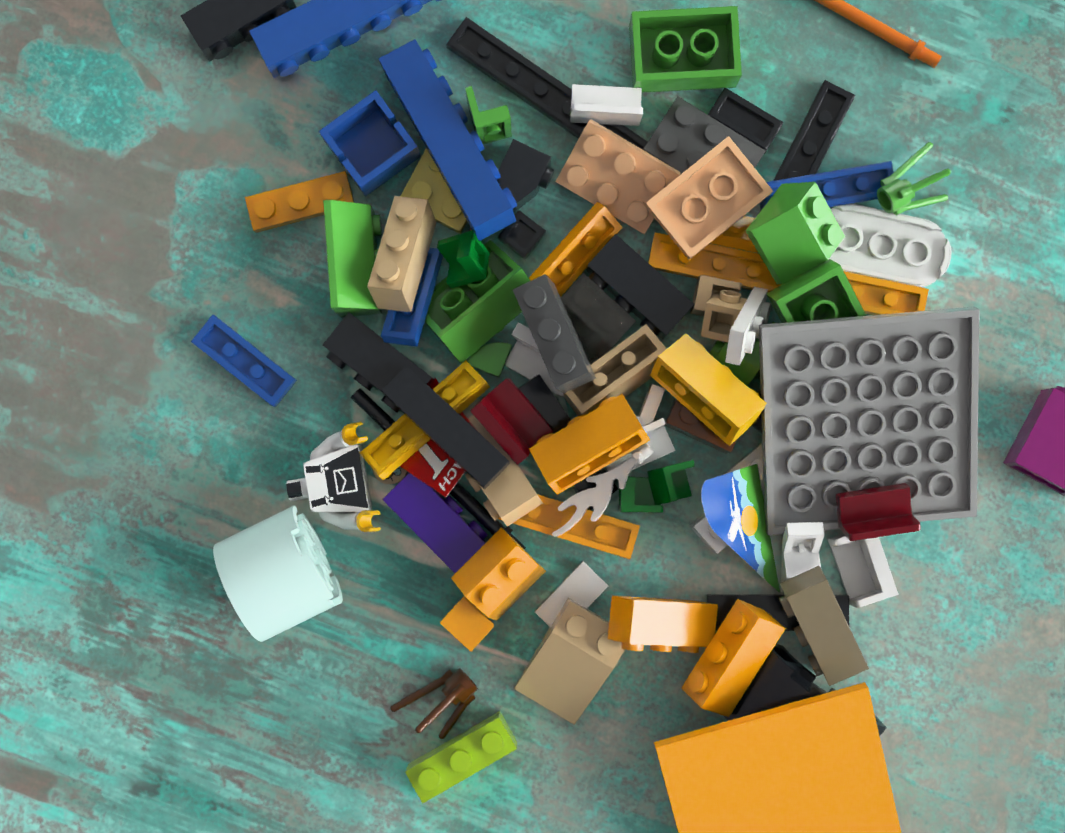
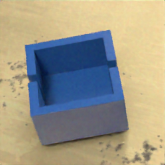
M376 90L319 131L326 145L341 165L344 166L365 197L421 157L417 144L399 121L397 122L395 115Z

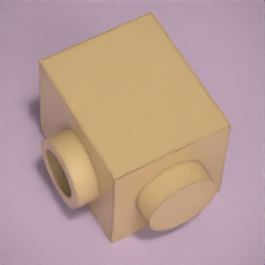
M721 290L720 293L716 292L706 303L701 337L728 342L730 329L747 299L741 298L740 293L731 290Z

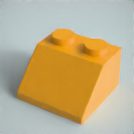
M501 527L451 579L472 604L488 618L497 621L546 570Z

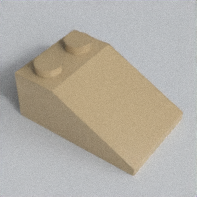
M568 598L552 626L546 632L514 689L575 725L615 668L625 649H621L622 642L607 639L609 621Z

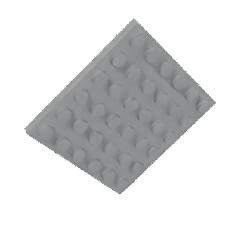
M963 307L759 325L761 399L767 403L761 412L764 510L767 535L784 534L787 523L823 522L824 530L840 529L837 516V493L906 483L910 487L912 515L919 522L977 517L978 308Z

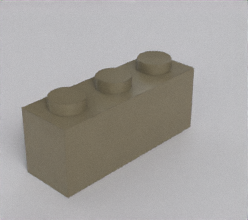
M820 566L780 583L785 593V596L779 598L788 618L795 615L799 622V625L794 627V631L802 647L810 645L813 655L808 656V660L816 676L824 674L828 685L831 686L869 669Z

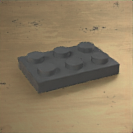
M678 96L643 149L680 171L681 174L728 136L754 168L765 153L764 149Z

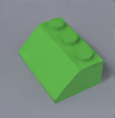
M323 200L331 309L340 317H345L348 312L353 316L382 314V309L377 308L367 287L378 252L376 236L382 235L380 214L375 215L370 204Z
M492 240L484 244L490 253L486 279L450 288L446 283V276L434 288L425 319L428 327L460 363H463L468 357L475 354L482 345L495 334L502 331L508 323L522 312L513 289L531 281L523 269Z

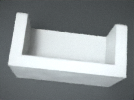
M843 533L828 538L846 595H849L850 606L860 608L899 595L879 537L849 541Z

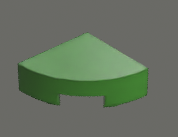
M495 342L484 345L470 357L468 363L473 368L500 378L512 344Z

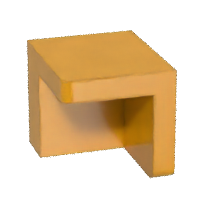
M465 596L440 621V624L470 652L494 627V623Z

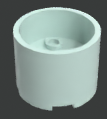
M295 505L216 543L213 547L216 568L226 594L244 626L260 642L288 630L343 601L337 577L335 575L329 576L332 571L325 556L327 553L304 513L296 516L298 510Z

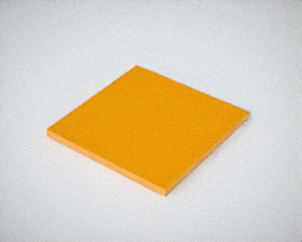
M865 682L654 742L678 833H901L869 687Z

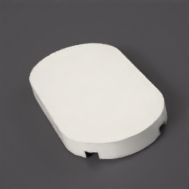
M846 204L831 209L845 237L829 259L840 264L843 271L922 288L934 283L947 271L952 255L951 245L948 238L946 239L945 235L941 232L942 229L932 221L904 214L896 216L894 213H887L885 210L857 204Z

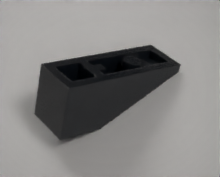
M515 139L512 140L498 171L501 178L497 180L502 190L508 187L517 203V207L513 208V212H516L533 199L540 187L546 189L554 173V169L550 168L551 156Z

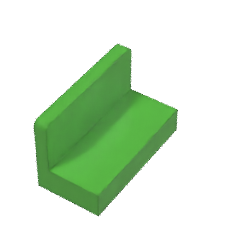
M472 86L465 87L473 127L482 144L512 137L511 117L507 105L479 112Z

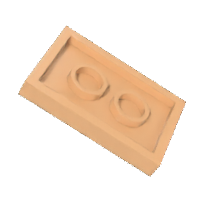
M591 119L585 126L555 182L592 204L599 202L605 205L614 217L645 235L654 220L653 215L644 206L645 203L676 179L681 172Z
M728 136L648 200L644 206L687 259L690 260L774 191Z

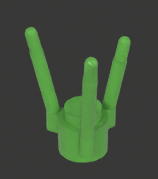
M932 142L926 143L893 174L880 181L882 187L877 190V197L881 207L887 213H894L897 216L907 210L948 200V195L943 194L911 201L915 197L916 191L950 175L951 170L948 168L914 184H911L907 179H899L933 147Z

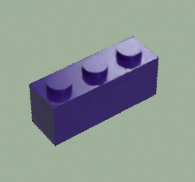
M410 473L382 499L454 573L486 543L484 539L488 534L474 520L468 524L459 515L463 508L450 495L444 499L436 490Z

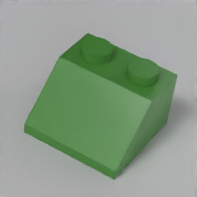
M816 182L781 184L746 230L776 284H784L828 261L845 237Z

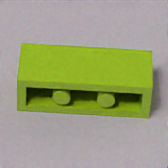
M499 711L408 764L405 773L423 804L516 750L517 740Z

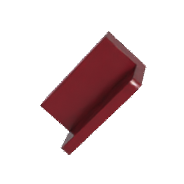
M510 378L503 380L470 410L517 465L531 453L529 448L536 445L541 437L553 432L551 425Z
M906 483L836 494L838 527L849 541L921 530L920 522L912 515L910 487Z

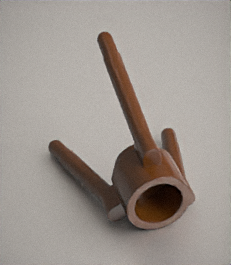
M461 668L455 673L449 669L443 676L401 699V701L392 705L390 709L392 712H396L445 684L446 686L441 691L446 698L415 728L416 733H421L451 703L455 706L459 703L439 733V738L444 739L465 708L476 698L473 694L479 688Z

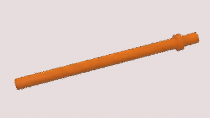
M814 0L908 53V58L913 61L918 59L935 68L942 57L925 47L926 43L919 39L918 42L912 40L843 0Z

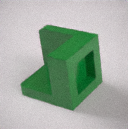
M473 230L438 241L437 249L449 263L446 283L450 288L486 279L490 253L484 244L478 241Z
M694 460L647 471L655 505L670 503L692 496L685 469L695 467Z
M628 476L625 489L619 488V512L663 513V505H655L648 477Z

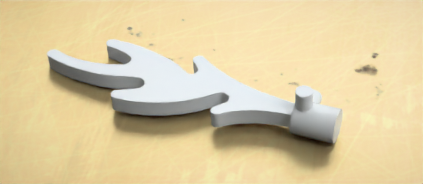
M645 443L631 451L633 457L620 466L606 473L587 477L586 481L596 483V487L583 490L571 496L558 507L559 511H564L573 505L577 509L572 518L560 529L554 531L552 535L557 537L570 530L581 520L590 506L594 508L591 521H597L610 502L614 480L618 479L619 488L625 489L626 481L633 468L638 463L642 464L654 453L653 449Z

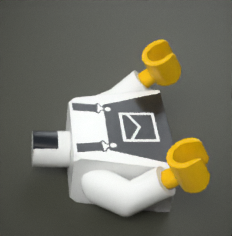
M355 422L345 425L341 431L327 437L311 452L310 460L303 463L305 478L288 480L286 483L287 493L290 501L309 498L311 512H319L321 519L344 530L378 532L380 527H373L371 518L373 515H380V511L372 509L365 461L360 455L363 449L362 445H358L359 443L366 442L368 437L359 438L357 436L356 429L358 426L363 425V423Z

